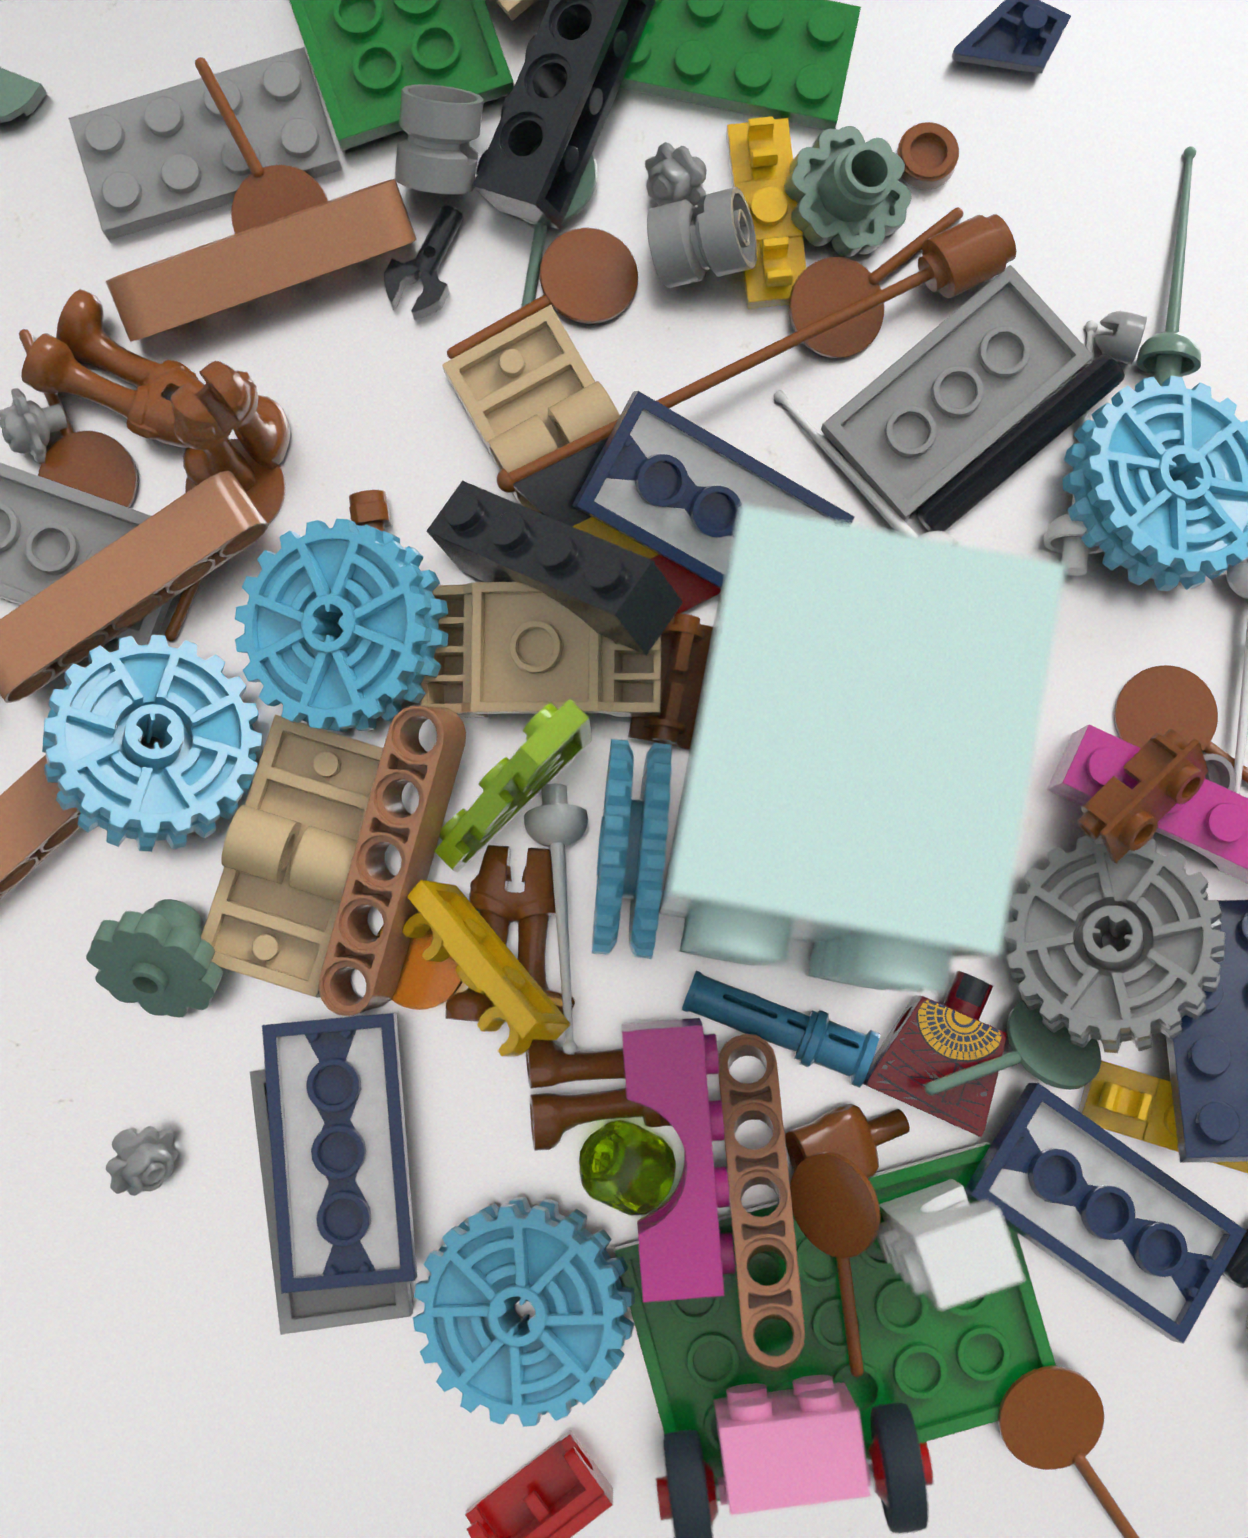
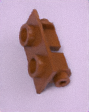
M677 613L661 634L660 716L632 717L628 733L629 738L653 743L671 744L672 747L690 750L713 629L712 626L700 624L699 617Z
M1169 729L1163 736L1156 733L1123 766L1125 773L1138 782L1132 790L1113 776L1081 807L1083 815L1076 821L1078 826L1094 840L1100 835L1102 836L1113 862L1117 863L1129 850L1135 851L1143 847L1156 832L1158 822L1177 803L1184 804L1188 802L1200 790L1205 780V775L1208 773V768L1200 742L1195 738L1188 744L1179 733L1172 729Z

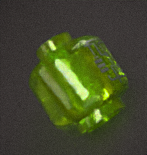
M626 1120L612 1121L602 1126L587 1138L580 1151L579 1174L582 1187L592 1199L629 1216L645 1215L657 1208L668 1196L675 1180L676 1161L674 1152L662 1137Z

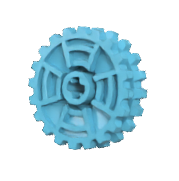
M1153 376L1142 379L1135 385V390L1127 385L1111 397L1112 404L1107 402L1091 414L1094 421L1086 420L1078 427L1074 436L1080 443L1073 444L1068 448L1064 461L1073 467V472L1062 478L1063 491L1073 494L1075 498V503L1067 510L1071 521H1082L1087 528V531L1081 537L1088 548L1099 546L1105 552L1102 563L1111 571L1121 565L1128 569V581L1139 586L1151 578L1154 579L1156 588L1160 591H1170L1178 585L1179 581L1188 590L1204 583L1206 576L1212 580L1226 571L1228 564L1235 566L1248 557V420L1241 422L1235 416L1237 405L1227 397L1220 403L1212 398L1211 387L1201 382L1192 389H1188L1185 386L1183 377L1170 376L1160 386Z
M336 518L332 528H329L325 522L320 520L308 522L304 536L289 530L279 537L281 549L277 553L268 550L263 551L257 559L262 568L258 577L246 576L242 589L249 594L247 605L236 607L235 620L244 624L245 634L236 638L235 643L237 652L248 654L250 662L243 669L247 681L261 682L263 684L259 698L267 706H277L282 703V717L291 722L300 723L303 720L309 723V727L347 732L348 728L356 727L358 731L376 729L377 718L381 716L386 721L392 722L394 716L402 710L401 704L405 700L419 703L426 694L421 686V682L425 676L437 677L442 665L434 659L436 648L447 646L449 634L439 630L438 622L440 618L448 614L447 602L435 599L433 595V590L440 584V581L435 572L430 570L421 571L419 569L423 556L415 548L410 546L403 548L400 545V538L386 531L378 530L366 524L365 526L356 525L354 521Z
M152 634L148 645H138L132 636L119 638L118 650L111 653L102 646L90 650L88 655L90 665L84 668L73 663L65 672L64 679L67 685L63 689L53 690L49 699L51 710L48 718L44 720L42 752L46 753L47 759L44 772L48 783H58L60 788L56 796L58 804L63 810L76 807L81 812L78 826L86 832H90L98 826L107 831L106 843L117 847L120 846L125 838L136 840L139 851L152 852L155 842L159 840H166L172 850L186 846L187 834L196 832L203 839L213 834L216 829L215 821L220 816L229 820L237 811L239 806L237 802L243 794L247 795L258 765L256 763V752L260 751L262 733L254 731L252 724L257 721L259 713L255 703H243L241 699L247 687L240 676L227 679L222 674L225 661L216 654L204 660L197 656V644L187 640L179 648L169 647L165 635ZM151 736L157 737L164 742L163 747L160 749L158 743L155 742L153 749H149L141 745L142 737H145L147 743H150Z
M611 739L598 846L592 954L609 955L616 945L622 898L631 899L629 917L630 949L636 958L652 959L659 921L668 833L672 770L671 744L654 743L647 752L644 762L640 800L631 799L634 753L628 740Z
M526 1197L513 1198L509 1201V1204L498 1207L494 1203L471 1215L458 1227H453L442 1237L445 1244L441 1246L439 1251L434 1250L429 1253L423 1265L431 1274L428 1280H423L416 1284L414 1297L424 1303V1312L413 1317L414 1331L427 1335L429 1344L420 1351L424 1363H437L442 1370L436 1383L444 1392L456 1387L463 1393L460 1406L470 1413L479 1405L489 1408L490 1422L503 1425L510 1414L519 1415L523 1427L536 1426L540 1422L541 1415H546L548 1412L557 1421L568 1416L571 1412V1407L576 1406L579 1402L585 1405L606 1383L613 1370H616L625 1356L620 1349L623 1347L624 1341L632 1336L634 1322L624 1317L627 1308L635 1303L634 1289L621 1285L620 1276L628 1270L624 1258H611L606 1251L612 1238L604 1229L594 1234L589 1232L585 1228L588 1217L586 1214L576 1209L566 1217L559 1214L558 1201L544 1199L539 1206L535 1205L530 1208ZM520 1301L522 1306L529 1301L534 1307L536 1314L530 1319V1315L526 1314L521 1319L516 1313L514 1305Z

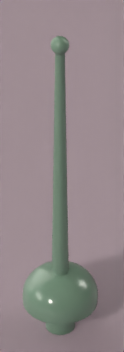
M1188 146L1184 150L1186 163L1165 332L1148 338L1140 347L1137 355V366L1142 371L1155 375L1154 378L1160 386L1170 376L1180 377L1197 372L1201 367L1202 360L1201 350L1197 343L1189 336L1179 333L1193 158L1197 155V150L1193 146Z

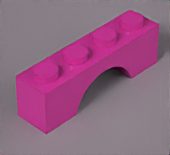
M1088 724L1072 733L1047 790L1080 806L1088 802L1113 776L1132 790L1138 782L1125 773L1123 766L1141 748ZM1205 778L1200 790L1192 799L1184 804L1177 803L1158 822L1156 832L1197 851L1211 860L1218 867L1219 871L1248 884V798Z
M700 1018L622 1024L627 1099L648 1106L661 1114L675 1129L684 1148L683 1171L675 1191L661 1207L637 1220L643 1302L724 1296L723 1275L735 1274L732 1233L719 1234L717 1208L730 1207L727 1168L726 1166L714 1167L712 1141L724 1140L721 1100L709 1101L707 1075L719 1074L716 1034H703V1025Z

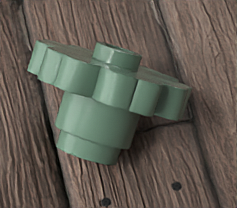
M846 126L839 130L826 129L822 131L812 144V147L801 149L792 160L789 170L790 175L784 184L786 194L792 200L798 202L791 213L793 224L799 230L804 231V236L814 246L825 245L831 241L835 251L842 257H850L857 253H872L882 244L885 236L894 234L906 220V209L910 205L912 194L905 184L898 181L905 170L903 160L893 152L889 143L883 138H873L865 143L862 133L854 126Z
M172 899L158 901L154 904L153 908L146 910L143 914L135 911H126L119 922L103 920L86 955V960L99 969L95 980L100 986L109 990L110 994L120 1002H138L146 1012L157 1016L168 1015L180 1018L186 1015L189 1007L198 1010L208 1008L223 975L222 969L212 962L215 949L201 938L202 931L200 928L202 920L199 914L189 905Z

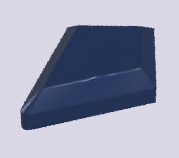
M1004 0L955 46L951 57L955 61L1042 74L1072 15L1041 0Z

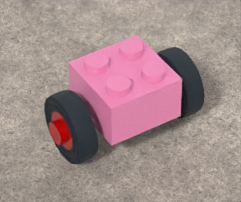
M813 1375L798 1378L793 1381V1389L767 1392L766 1385L764 1384L738 1385L726 1390L727 1398L713 1399L723 1477L717 1478L718 1484H715L713 1469L703 1460L698 1430L675 1431L664 1435L663 1448L667 1476L655 1477L660 1520L672 1519L674 1538H713L712 1525L719 1513L718 1498H720L721 1505L729 1506L730 1515L870 1497L869 1486H871V1480L874 1492L881 1498L884 1516L891 1533H910L927 1528L928 1498L926 1486L933 1485L932 1464L927 1443H919L914 1419L907 1403H890L872 1407L870 1415L872 1443L868 1449V1464L866 1463L859 1410L845 1383L833 1384L832 1376Z

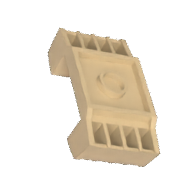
M472 582L463 585H439L433 590L435 599L447 602L448 614L440 618L438 622L439 630L448 633L449 636L447 646L436 648L434 659L442 665L437 677L425 676L421 682V686L426 694L421 699L420 706L448 708L457 713L460 718H488V714L538 713L549 703H552L559 709L566 701L571 699L584 713H608L616 717L660 716L661 636L646 656L598 634L565 606L541 591L521 582Z

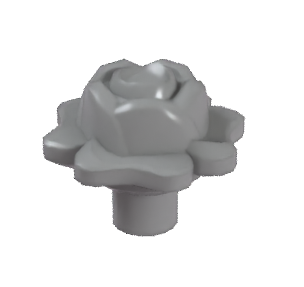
M665 142L658 147L655 156L645 161V168L648 172V179L646 180L647 192L659 206L687 199L695 207L698 205L700 196L706 194L705 190L701 187V184L706 180V166L700 158L692 157L687 147L680 146L674 149L670 143Z
M19 388L12 389V406L0 410V427L2 428L3 438L13 452L30 453L38 464L44 463L46 458L45 446L48 445L50 440V433L68 428L63 409L60 404L41 408L32 400L27 401L25 394Z
M153 1126L144 1128L138 1135L130 1129L119 1132L112 1141V1148L117 1153V1156L112 1158L106 1165V1171L112 1177L110 1183L111 1190L116 1194L127 1190L130 1195L135 1196L141 1191L151 1192L160 1188L164 1179L171 1175L174 1167L173 1162L178 1155V1152L172 1147L173 1133L169 1129H163L158 1132Z

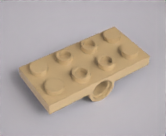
M551 305L442 364L445 375L500 470L504 468L507 473L614 422L620 417L605 388L599 381L595 382ZM515 489L513 494L520 505L541 513Z
M275 714L246 803L241 805L236 811L223 845L221 864L224 866L201 935V938L215 949L212 959L213 963L221 968L306 995L320 997L318 990L320 973L383 748L324 729L312 728L308 724L301 722H291Z

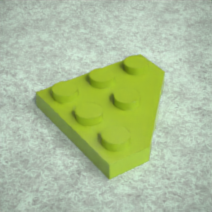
M571 699L566 701L559 709L552 703L542 708L522 730L527 735L525 738L527 741L516 751L510 760L507 757L503 758L481 779L478 785L483 789V793L467 811L463 808L441 828L439 838L442 842L434 852L453 871L458 873L541 791L543 786L547 785L592 741L589 717Z

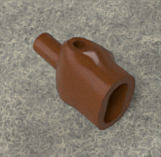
M847 1104L824 1113L817 1120L788 1131L785 1134V1142L794 1171L804 1159L817 1153L831 1152L842 1155L852 1161L869 1178L879 1168L876 1146L909 1133L910 1126L907 1117L900 1109L867 1121L859 1107Z

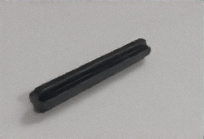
M1108 354L1100 355L920 506L917 511L920 522L929 532L945 531L1116 388L1125 377L1120 365Z

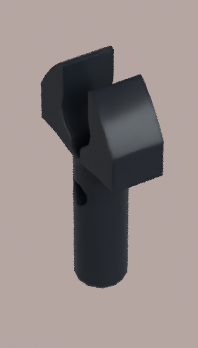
M451 205L441 207L415 259L402 263L391 258L384 272V284L393 310L396 309L404 288L407 285L416 283L419 278H421L423 292L419 295L411 310L414 320L427 317L442 308L449 294V289L446 283L439 280L437 270L463 220V214L456 207Z

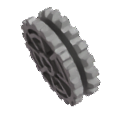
M1088 835L1078 837L1077 850L1066 853L1057 846L1047 853L1050 862L1047 868L1041 870L1031 866L1024 875V879L1028 884L1026 894L1013 893L1009 902V907L1014 912L1012 915L1014 921L1004 925L1005 941H1008L1007 947L1011 952L1006 955L1014 982H1021L1018 988L1022 994V1000L1029 1011L1041 1007L1039 1013L1043 1017L1042 1023L1047 1029L1055 1033L1062 1027L1067 1028L1071 1035V1043L1082 1048L1091 1039L1102 1041L1103 1049L1106 1053H1118L1120 1045L1124 1041H1132L1138 1051L1152 1048V1035L1162 1032L1171 1040L1182 1033L1180 1024L1182 1023L1181 1018L1187 1015L1198 1019L1206 1010V1005L1204 1004L1206 995L1203 991L1216 992L1219 985L1221 965L1216 962L1224 961L1225 933L1218 931L1221 929L1220 918L1222 917L1218 900H1208V893L1206 892L1208 881L1201 872L1191 875L1186 874V869H1184L1186 863L1185 856L1176 850L1166 856L1157 853V842L1154 839H1150L1138 850H1129L1117 863L1111 860L1105 843L1095 844ZM1111 933L1116 939L1125 937L1126 949L1117 952L1111 945L1103 947L1102 936Z

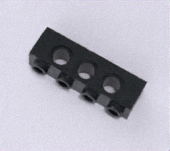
M549 0V5L539 29L527 45L525 62L513 91L507 95L503 102L501 119L489 148L481 155L477 166V176L473 187L498 211L560 230L654 7L655 0ZM563 88V90L556 95V93ZM540 144L538 149L531 154L532 150Z

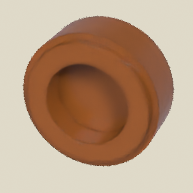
M923 122L909 128L901 137L896 154L901 157L905 164V170L901 178L910 186L923 190L934 189L946 183L952 176L959 159V145L953 133L943 125L933 122Z

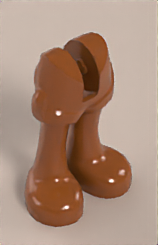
M82 289L74 292L60 314L56 338L48 333H44L31 346L22 367V381L38 392L48 394L64 392L91 400L126 417L127 428L132 433L147 439H156L166 445L188 449L189 447L184 445L174 433L175 418L172 410L171 396L182 385H186L193 394H196L205 384L198 380L195 372L180 362L168 359L160 364L139 356L117 344L103 331L104 311L98 297ZM79 362L88 363L108 371L137 387V391L112 382L87 369Z
M213 361L199 372L206 384L196 394H193L186 385H182L172 394L171 403L175 418L174 433L184 445L189 447L185 449L183 454V467L188 478L196 486L215 474L230 471L246 492L255 485V474L246 459L229 440L228 437L232 430L247 453L258 464L268 469H274L283 461L290 443L289 423L284 410L278 402L267 396L258 395L257 386L249 373L239 370L235 371L220 361Z
M488 845L483 856L479 874L470 882L469 901L477 911H480V915L506 946L510 923H518V961L563 1014V1002L552 997L550 994L545 971L549 916L556 915L550 849L528 848L526 866L522 876V882H525L524 891L515 893L508 892L509 881H512L510 847ZM468 987L465 991L453 994L448 998L445 1019L478 1022L481 1015L495 1005L485 993L475 992Z
M532 1040L530 1047L525 1052L530 1089L549 1087L573 1081L625 1079L623 1048L605 1051H576L573 1054H566L562 1047L556 1045L554 1040ZM626 1088L580 1095L532 1094L529 1099L534 1151L551 1150L559 1144L563 1133L577 1125L599 1120L643 1117L644 1124L647 1127L671 1126L655 1110L628 1100Z

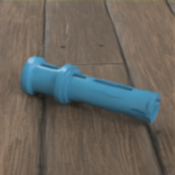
M698 971L695 972L681 1009L719 1022L742 1033L757 1035L767 1042L796 1052L794 1059L798 1060L800 1065L808 1068L815 1063L850 1077L851 1085L859 1088L862 1086L869 1071L880 1038V1033L870 1030L867 1034H863L829 1021V1013L821 1010L815 1012L812 1010L810 1016L761 998L758 995L704 976Z

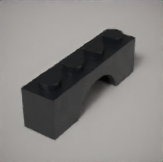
M463 480L426 531L462 572L484 582H512L515 580L529 585L565 606L598 634L646 656L683 603L653 560Z

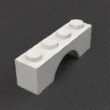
M950 1179L879 1204L884 1222L880 1223L877 1239L887 1264L892 1263L896 1274L901 1273L905 1284L910 1283L915 1295L924 1293L939 1310L1024 1281L999 1208L987 1200L969 1205L963 1185L955 1180Z

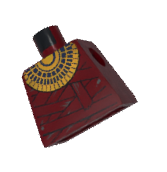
M957 971L943 1004L924 996L915 995L873 1057L863 1084L982 1137L987 1124L998 1072L933 1096L925 1092V1085L928 1082L1003 1055L1006 1033L979 1021L993 985L967 973Z

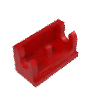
M570 1430L467 1509L465 1516L471 1524L467 1528V1532L471 1538H571L613 1506V1487Z

